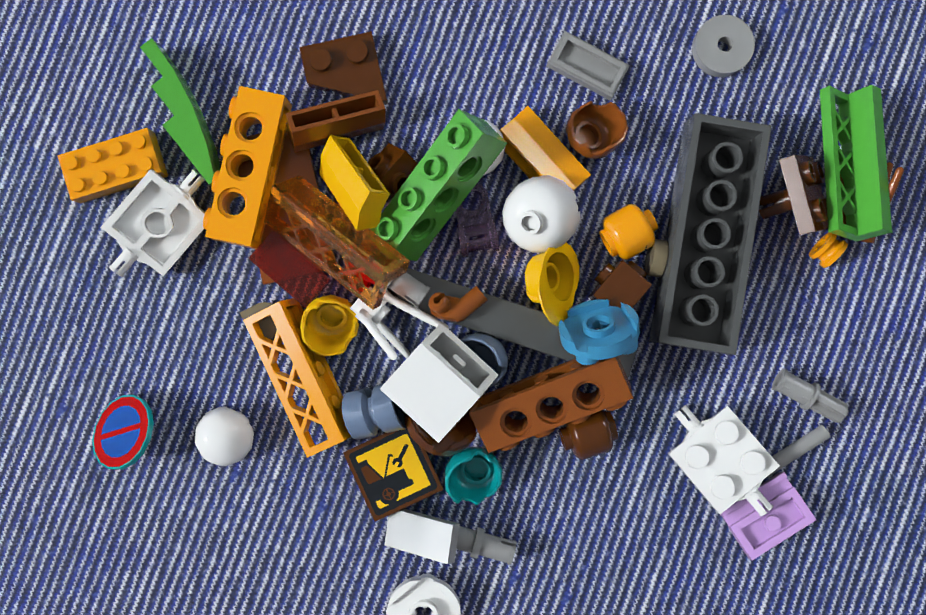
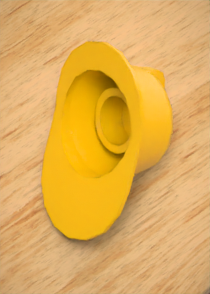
M567 242L558 248L549 247L546 252L532 257L525 270L527 296L532 302L541 304L543 313L549 322L555 326H559L561 319L564 322L568 318L567 311L573 307L574 296L579 283L580 266L573 247Z

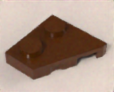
M372 31L299 47L309 87L323 91H336L340 95L347 97L378 90L383 104H388Z

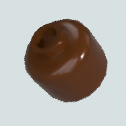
M601 410L591 414L590 418L582 423H567L565 427L559 428L560 438L565 451L572 449L574 455L581 460L610 452L613 448V441L618 440L616 424L610 411L604 412Z

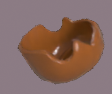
M589 101L571 113L565 129L569 144L575 151L586 158L601 159L618 149L625 141L629 127L626 115L616 104L609 102L605 105H595L592 101Z

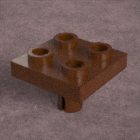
M792 155L780 159L779 162L787 189L764 196L761 195L759 206L774 203L771 207L759 210L761 217L768 219L771 216L793 210L799 235L828 229L827 200L823 197L820 186L821 183L825 182V178L819 161L814 162L812 156Z

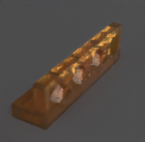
M300 175L272 185L264 222L372 310L381 306L388 283L407 272L410 260L370 229L357 231L338 204ZM281 208L286 211L291 225H288L279 217ZM306 227L313 232L318 247L309 241L305 230ZM332 250L341 254L345 269L337 264ZM361 272L375 281L372 291L364 285Z

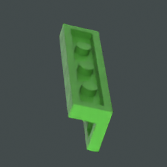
M869 85L850 94H846L832 86L820 89L828 232L856 242L892 233L881 89L874 85ZM835 104L839 106V114L836 111ZM840 175H841V177H842V179H843V181H844V186H843L842 182L840 181ZM843 212L846 215V224H843Z

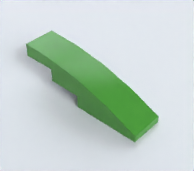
M151 38L140 48L163 76L151 87L174 115L162 126L206 182L212 186L214 173L217 170L220 171L221 167L204 115L186 80L166 51Z

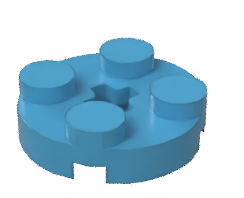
M605 299L582 302L567 311L568 318L564 322L562 319L559 322L562 346L567 352L575 355L577 362L582 365H592L599 360L614 358L622 354H631L638 348V338L640 335L638 314L631 306L622 302L621 308L610 306L609 300Z

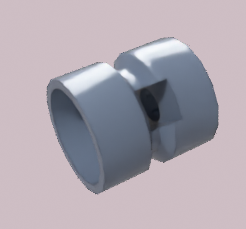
M383 384L374 386L373 390L367 387L347 392L343 396L342 415L348 433L353 439L361 440L377 436L378 430L391 433L407 429L404 411L380 390Z

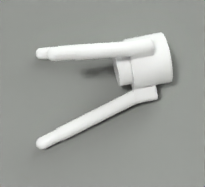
M370 286L350 308L356 314L355 317L366 326L391 360H396L397 354L389 342L405 358H408L411 353L382 321L390 312V309L386 306L387 302L432 326L437 327L442 323L449 329L447 324L393 296L388 290L385 291L384 287L377 293Z

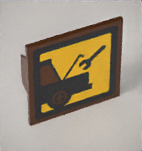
M407 429L383 433L343 452L375 522L444 490L427 452L421 449L410 437Z

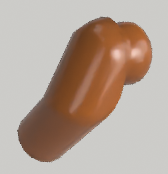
M475 286L461 298L447 296L442 292L434 293L429 298L428 306L431 314L438 319L461 322L488 300L479 288Z

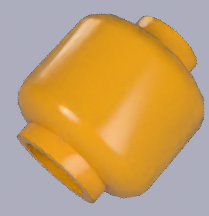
M628 204L604 218L602 222L603 229L599 231V235L612 257L618 255L623 260H628L654 245L655 234L653 231L658 229V224L649 209L642 211L635 204Z

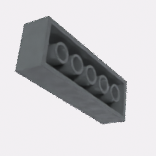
M699 113L693 114L684 123L665 238L669 244V256L665 272L659 277L649 342L718 354L736 355L772 125Z

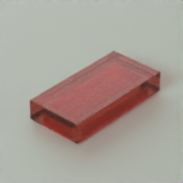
M275 230L266 237L248 258L305 308L332 281Z

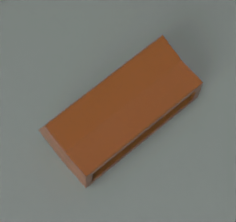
M375 90L285 113L287 132L293 151L295 153L325 145L330 135L352 138L383 130L386 120V109L379 91Z

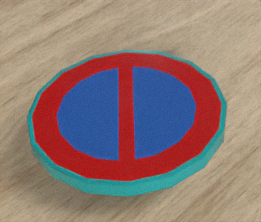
M122 395L111 401L101 412L95 425L92 439L94 455L99 464L111 470H124L135 464L145 453L152 438L154 426L152 410L145 400L135 395Z

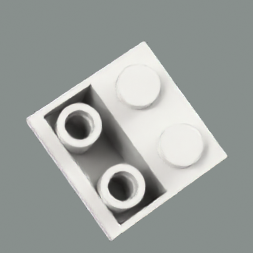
M440 323L382 385L380 390L439 443L498 377V374L444 324Z

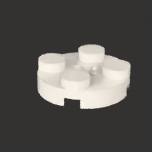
M429 573L408 578L400 583L391 594L386 610V615H417L416 608L421 606L423 608L429 607L432 610L430 615H461L460 601L453 588L445 581Z

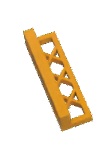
M292 298L279 301L243 321L308 458L352 436L348 433L342 415L343 395L326 358L311 352L302 342L300 324L304 311L298 299ZM270 316L277 328L274 341L264 337L258 322ZM279 352L289 355L292 360L293 366L290 375L280 371L277 359ZM295 386L306 390L309 397L306 409L296 405L292 397ZM311 420L322 425L327 435V440L316 445L314 444L308 431Z

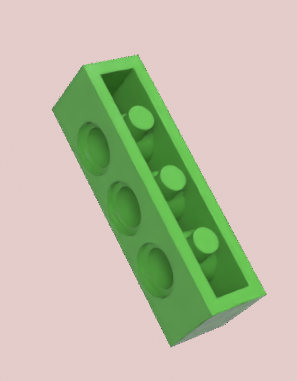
M458 109L381 213L378 226L370 228L368 233L389 257L417 261L508 143L484 119Z

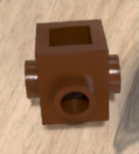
M390 143L368 161L372 170L390 193L386 203L392 200L418 165L405 150Z

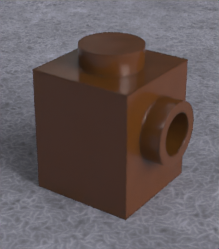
M622 260L614 266L610 263L606 264L594 280L599 284L588 297L591 300H609L610 306L621 308L622 302L633 308L652 284L645 279L647 273L633 261H629L627 264Z

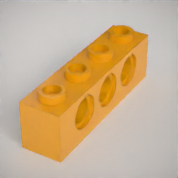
M239 86L237 97H232L229 105V118L232 119L229 133L223 135L220 145V153L223 156L220 171L217 170L212 179V192L215 193L212 208H207L203 219V228L206 230L205 237L256 250L260 249L287 130L285 113L291 112L292 104L285 95ZM254 124H261L262 132L260 136L256 139L248 140L247 131L249 127ZM252 160L254 164L252 173L246 177H239V166L244 161ZM237 197H244L245 207L243 211L237 215H232L230 211L231 202Z

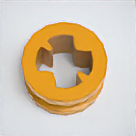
M829 232L809 252V257L812 259H820L819 265L823 268L833 264L848 246L845 240L838 241L836 239L837 235Z

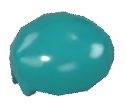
M465 448L461 453L452 456L445 469V490L453 502L457 504L465 500L479 505L487 497L494 495L502 484V465L492 452L488 453L487 449Z

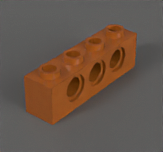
M618 356L599 360L592 365H582L575 358L482 395L470 408L469 414L488 453L498 449L507 451L516 447L520 441L532 436L536 438L545 437L551 434L556 427L564 424L582 423L590 418L591 414L601 410L613 411L619 409L628 400L633 399L630 382ZM585 383H592L598 387L592 393H583L578 389ZM548 397H555L561 403L550 407L542 401ZM520 411L526 417L521 420H515L510 418L508 413Z

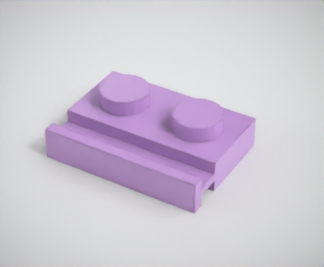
M785 472L777 473L763 482L758 488L769 503L773 505L770 511L765 509L767 512L765 515L760 516L747 499L735 502L720 515L750 560L756 559L816 521V518L800 494L787 479Z

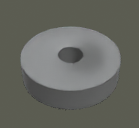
M718 15L707 20L697 31L692 42V54L698 67L708 75L721 78L738 73L750 61L755 49L754 35L750 27L743 20L732 15ZM718 42H725L728 46V51H722L718 47Z

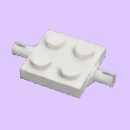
M153 169L148 171L100 227L116 239L122 250H124L112 265L109 266L113 272L125 261L116 272L117 275L123 277L136 260L148 264L162 276L169 271L204 230L203 219L205 211L197 206L192 197L193 193L205 181L202 175L190 186V183L199 174L192 169L191 173L178 186L165 180Z
M687 405L674 414L689 432L683 441L668 454L718 514L721 515L735 502L744 499L748 500L760 516L767 513L765 509L770 511L773 508V505L769 503L758 488L763 480L780 465L728 406L724 407L712 418L701 422Z

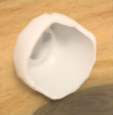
M227 406L218 407L206 412L198 422L195 433V445L201 456L208 462L215 465L228 466L242 461L252 449L254 431L250 421L244 414L229 409Z

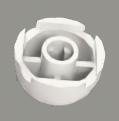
M550 175L532 177L519 183L506 198L502 210L503 225L509 238L520 248L532 253H544L549 247L558 248L564 245L576 232L581 219L574 191L563 180Z

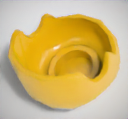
M330 294L316 298L309 303L303 312L300 329L302 342L311 352L324 357L340 355L346 351L349 343L357 336L359 320L350 309L352 304L349 300Z

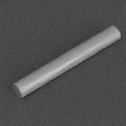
M820 425L774 454L772 457L780 466L767 477L831 438L828 430L823 425Z

